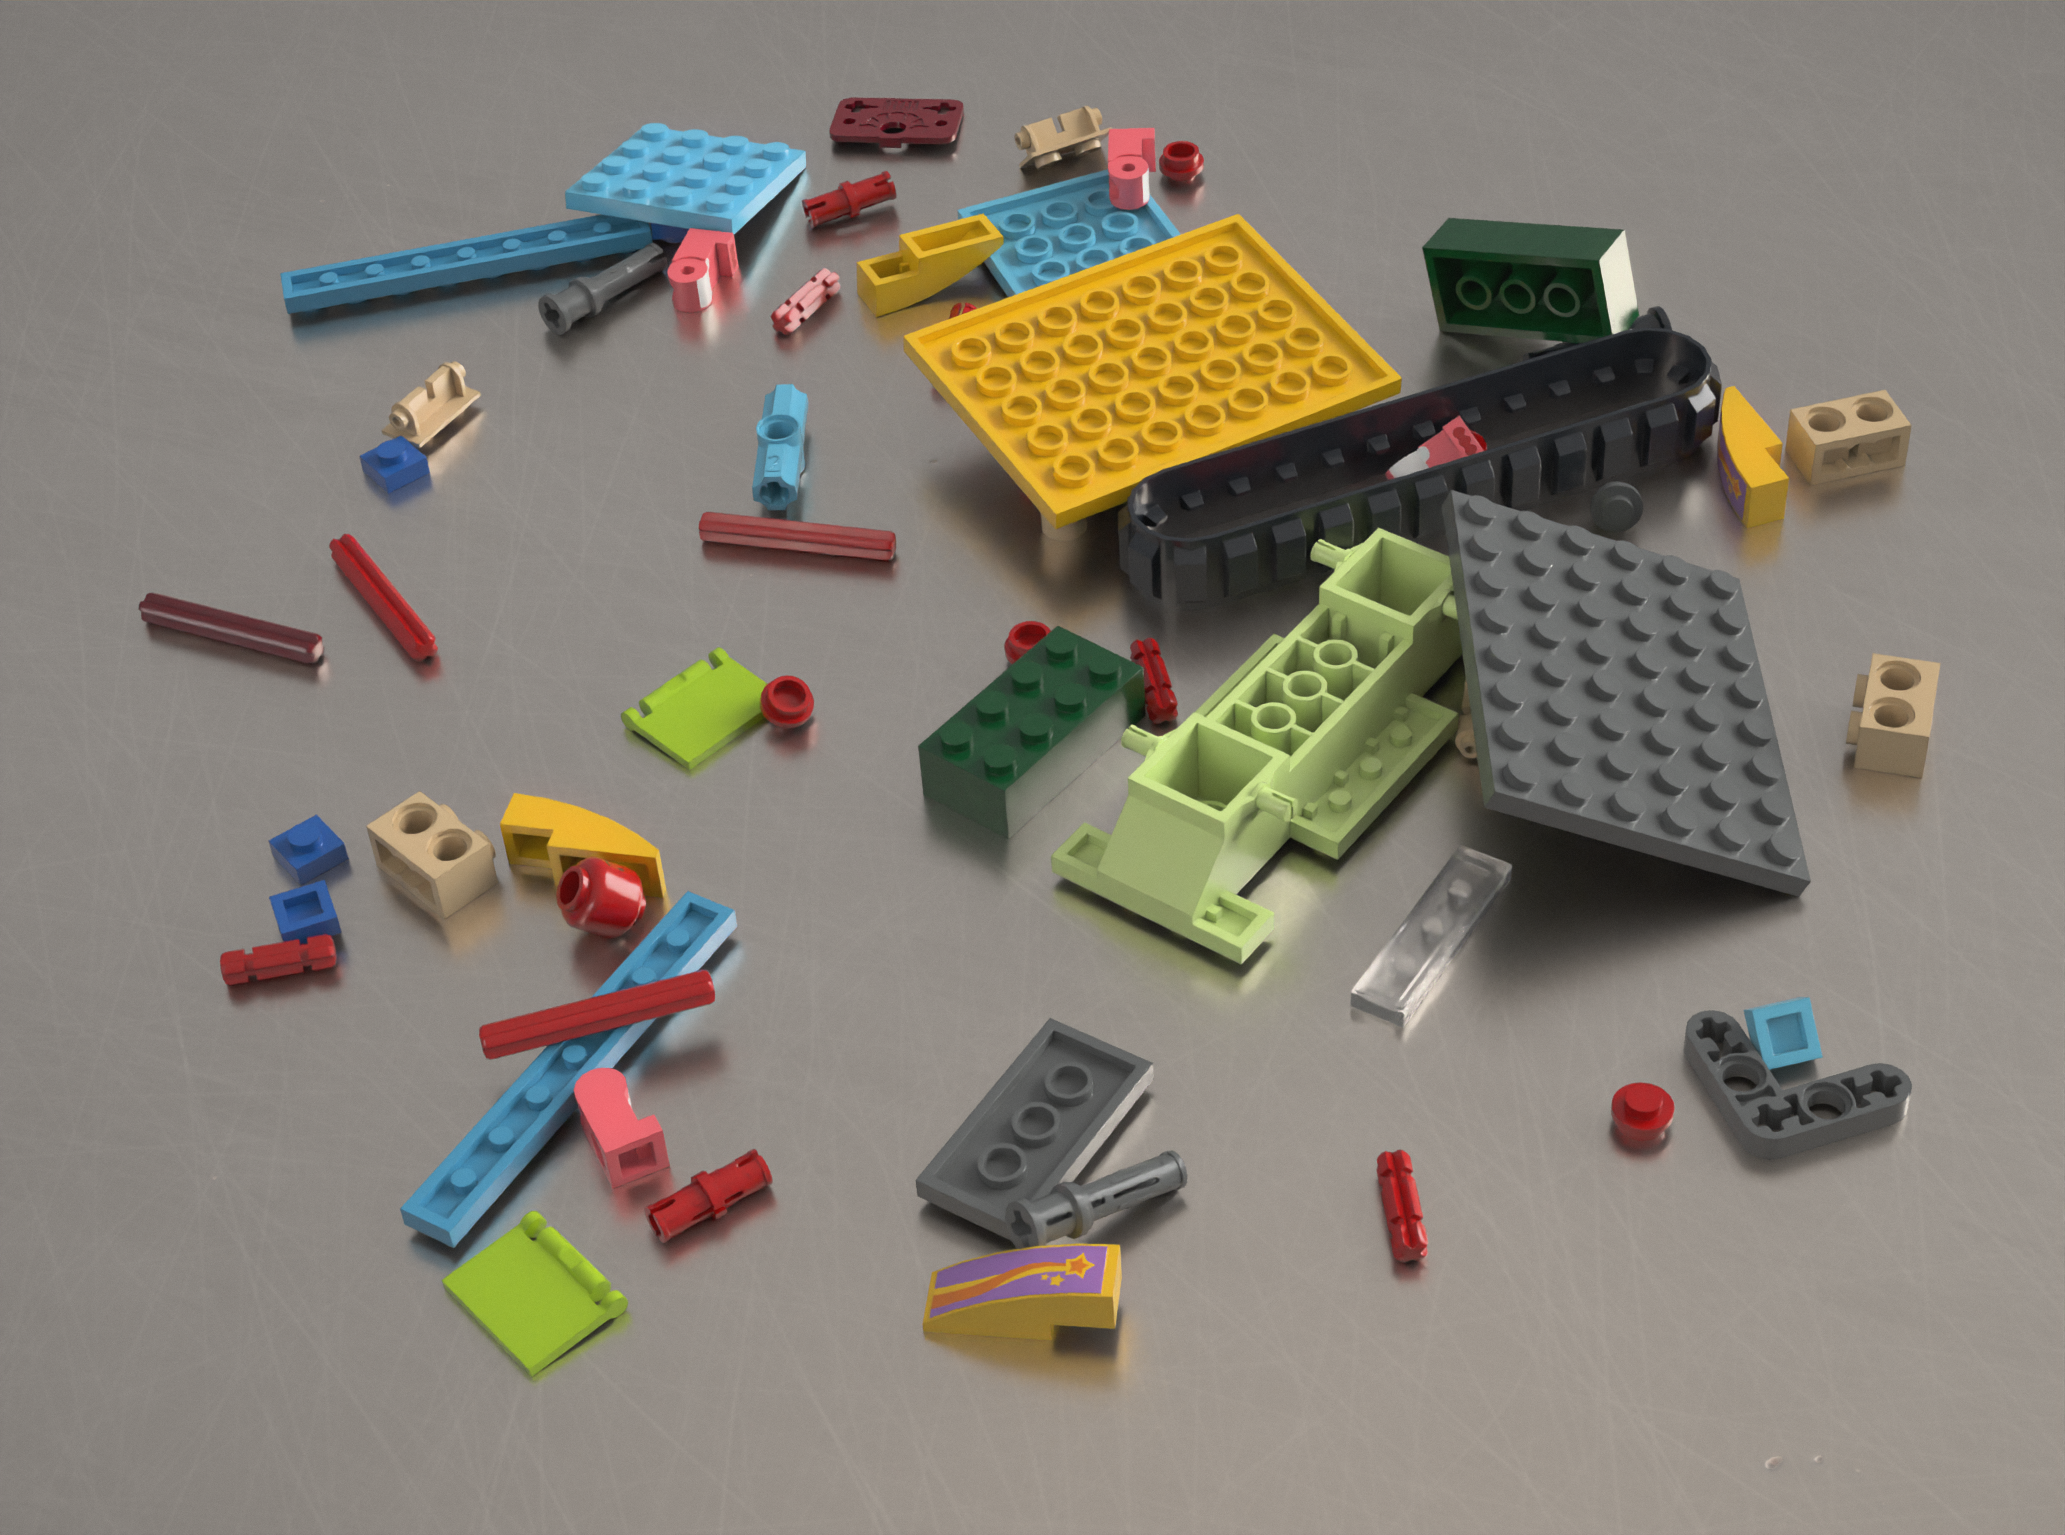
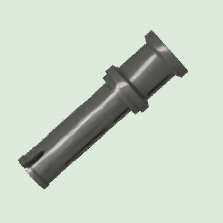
M650 243L643 249L590 279L588 277H576L569 282L567 289L556 295L546 294L539 299L538 308L542 320L552 332L560 335L570 330L571 323L584 316L592 318L600 313L604 302L650 276L667 268L666 256L657 261L649 262L650 259L663 253L658 245Z
M1171 1150L1081 1186L1067 1181L1053 1186L1049 1195L1029 1202L1021 1198L1009 1203L1005 1214L1008 1233L1017 1249L1046 1246V1243L1064 1236L1072 1239L1086 1235L1092 1228L1094 1221L1131 1208L1169 1191L1184 1188L1188 1179L1186 1166L1179 1154Z

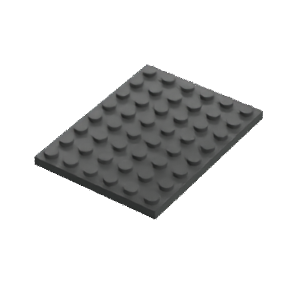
M1451 490L1442 505L1484 808L1800 897L1810 884L1811 879L1739 578L1733 577L1722 570L1713 571L1687 563L1673 555L1664 556L1641 549L1628 541H1615L1599 536L1579 526H1567L1547 520L1531 511H1518L1495 504L1482 496H1470Z

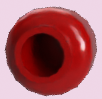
M596 857L586 858L576 865L569 867L562 875L557 887V905L561 909L566 923L572 928L607 939H615L624 935L633 925L641 920L646 907L642 882L637 873L630 868Z

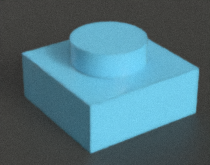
M1798 997L1744 1010L1750 1041L1769 1070L1823 1057L1810 997Z

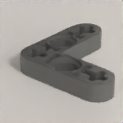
M1708 1010L1693 1015L1687 1022L1683 1049L1686 1059L1742 1147L1749 1154L1757 1158L1767 1160L1781 1159L1894 1125L1903 1120L1908 1112L1912 1083L1905 1072L1893 1065L1883 1063L1870 1064L1782 1090L1740 1024L1732 1016L1721 1011ZM1723 1042L1722 1058L1719 1059L1720 1050L1715 1043ZM1741 1076L1752 1080L1757 1087L1745 1092L1735 1091L1729 1088L1724 1081L1730 1077ZM1820 1103L1830 1104L1837 1107L1842 1115L1835 1119H1823L1815 1116L1809 1110V1107Z

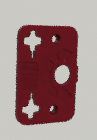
M846 98L838 104L829 134L833 141L879 143L880 148H902L901 143L947 144L956 139L964 113V106L961 101L953 99ZM855 107H863L860 112H851ZM942 108L949 109L946 114H938ZM889 128L904 129V131L897 134L882 132Z

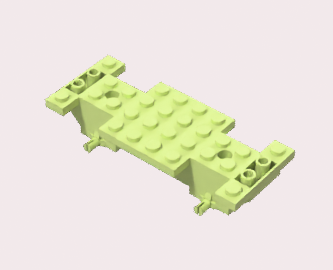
M1380 528L1365 542L1346 550L1319 539L1318 543L1316 542L1312 548L1311 560L1335 569L1334 573L1319 587V604L1285 638L1273 634L1177 729L1158 737L1137 728L1133 724L1124 731L1121 739L1122 747L1146 756V758L1127 778L1128 797L1112 835L1084 822L1051 855L1052 872L1242 964L1274 930V912L1238 896L1237 893L1289 838L1338 860L1458 730L1459 713L1423 698V695L1463 654L1449 556Z

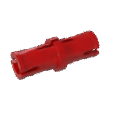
M888 171L853 184L849 181L839 183L836 190L811 199L802 200L805 218H811L808 220L809 226L815 228L817 225L846 215L849 218H854L860 215V210L896 199L897 194L894 182L888 183V180L891 179Z
M752 1149L735 1159V1161L709 1174L706 1171L697 1173L691 1177L689 1185L666 1198L646 1206L644 1211L647 1221L656 1237L659 1236V1240L662 1243H666L684 1230L710 1217L716 1221L727 1214L726 1208L748 1195L772 1185V1175L763 1157L758 1155L756 1149Z

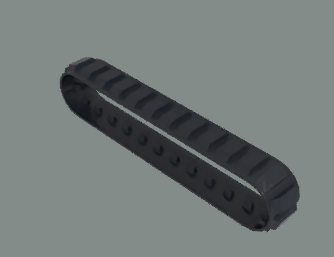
M1644 327L1626 330L1165 468L1145 477L1131 491V495L1127 497V505L1118 512L1120 569L1130 575V583L1151 602L1169 609L1192 611L1210 608L1334 570L1331 567L1311 560L1312 548L1316 542L1318 543L1319 539L1346 550L1365 542L1378 528L1415 543L1446 535L1442 505L1451 490L1470 496H1482L1492 503L1523 511L1603 486L1609 482L1619 481L1676 463L1694 454L1703 441L1712 435L1713 425L1718 422L1722 389L1718 366L1712 362L1705 347L1688 335L1662 328ZM1635 399H1651L1219 533L1195 538H1180L1190 533L1386 474L1394 464L1417 451L1419 446L1444 430L1442 427L1459 415L1469 430L1481 435L1485 442L1488 443L1615 403Z

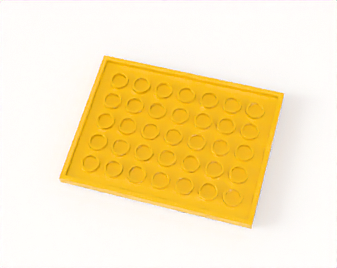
M1239 213L903 336V349L906 355L1055 530L1127 502V497L1131 495V491L1145 477L1160 470L1355 412L1400 394L1402 377Z

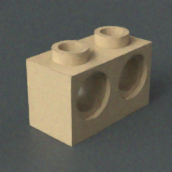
M1881 390L1790 409L1785 450L1811 486L1905 466L1912 425L1887 391Z
M1872 653L1869 675L1857 674L1852 707L1863 708V712L1851 710L1846 744L1857 745L1854 768L1917 778L1923 777L1941 663Z
M421 791L366 826L376 865L444 919L498 884L493 862L496 852L489 838L480 830L472 831L458 820L450 807L445 804L438 805Z

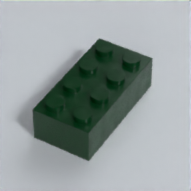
M1448 218L1422 247L1440 331L1585 343L1626 331L1639 316L1626 235L1623 229Z
M1060 626L1055 627L918 745L923 794L1009 840L1121 739L1124 731L1129 729L1130 725H1136L1146 716L1144 667Z

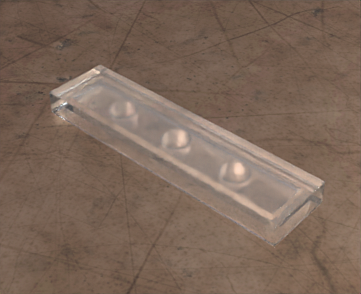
M1459 845L1351 991V1007L1404 1028L1510 881L1512 864Z

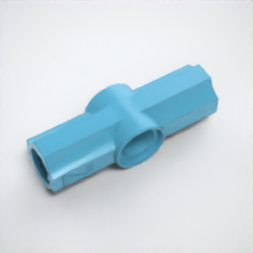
M793 384L776 385L771 393L765 395L762 419L756 426L758 450L752 493L754 501L762 503L768 511L786 510L789 503L797 500L800 473L803 472L806 466L803 446L808 415V397L806 393L797 390Z

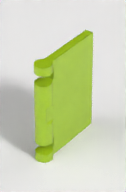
M717 647L708 654L710 663L716 669L712 670L706 661L700 659L641 699L639 707L646 717L642 718L633 707H629L621 713V720L629 730L638 732L688 770L700 764L765 718L761 712L759 702L761 693L767 683L730 658L726 651L720 647Z
M538 1211L527 1213L517 1226L441 1280L444 1288L531 1377L607 1320L620 1316L628 1306L627 1298L618 1290L610 1292L611 1283L554 1227L546 1228L547 1221ZM602 1300L599 1305H597V1304L595 1303V1302H598V1301Z

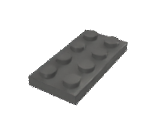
M1049 1018L915 1180L917 1196L1011 1240L1005 1220L1008 1204L1021 1198L1031 1202L1049 1195L1053 1186L1065 1181L1073 1182L1153 1081V1063Z

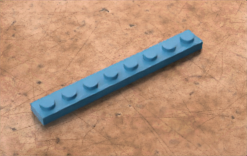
M601 214L280 273L287 313H311L329 306L346 303L359 304L368 299L383 296H402L416 290L437 286L451 287L459 282L475 279H494L504 274L529 269L543 270L556 264L573 261L586 262L595 257L616 253H634L653 242L648 222Z
M687 891L592 997L698 971L737 927L735 910ZM655 1019L547 1046L400 1208L404 1225L454 1248L578 1108L574 1094L576 1081L590 1070L613 1068Z

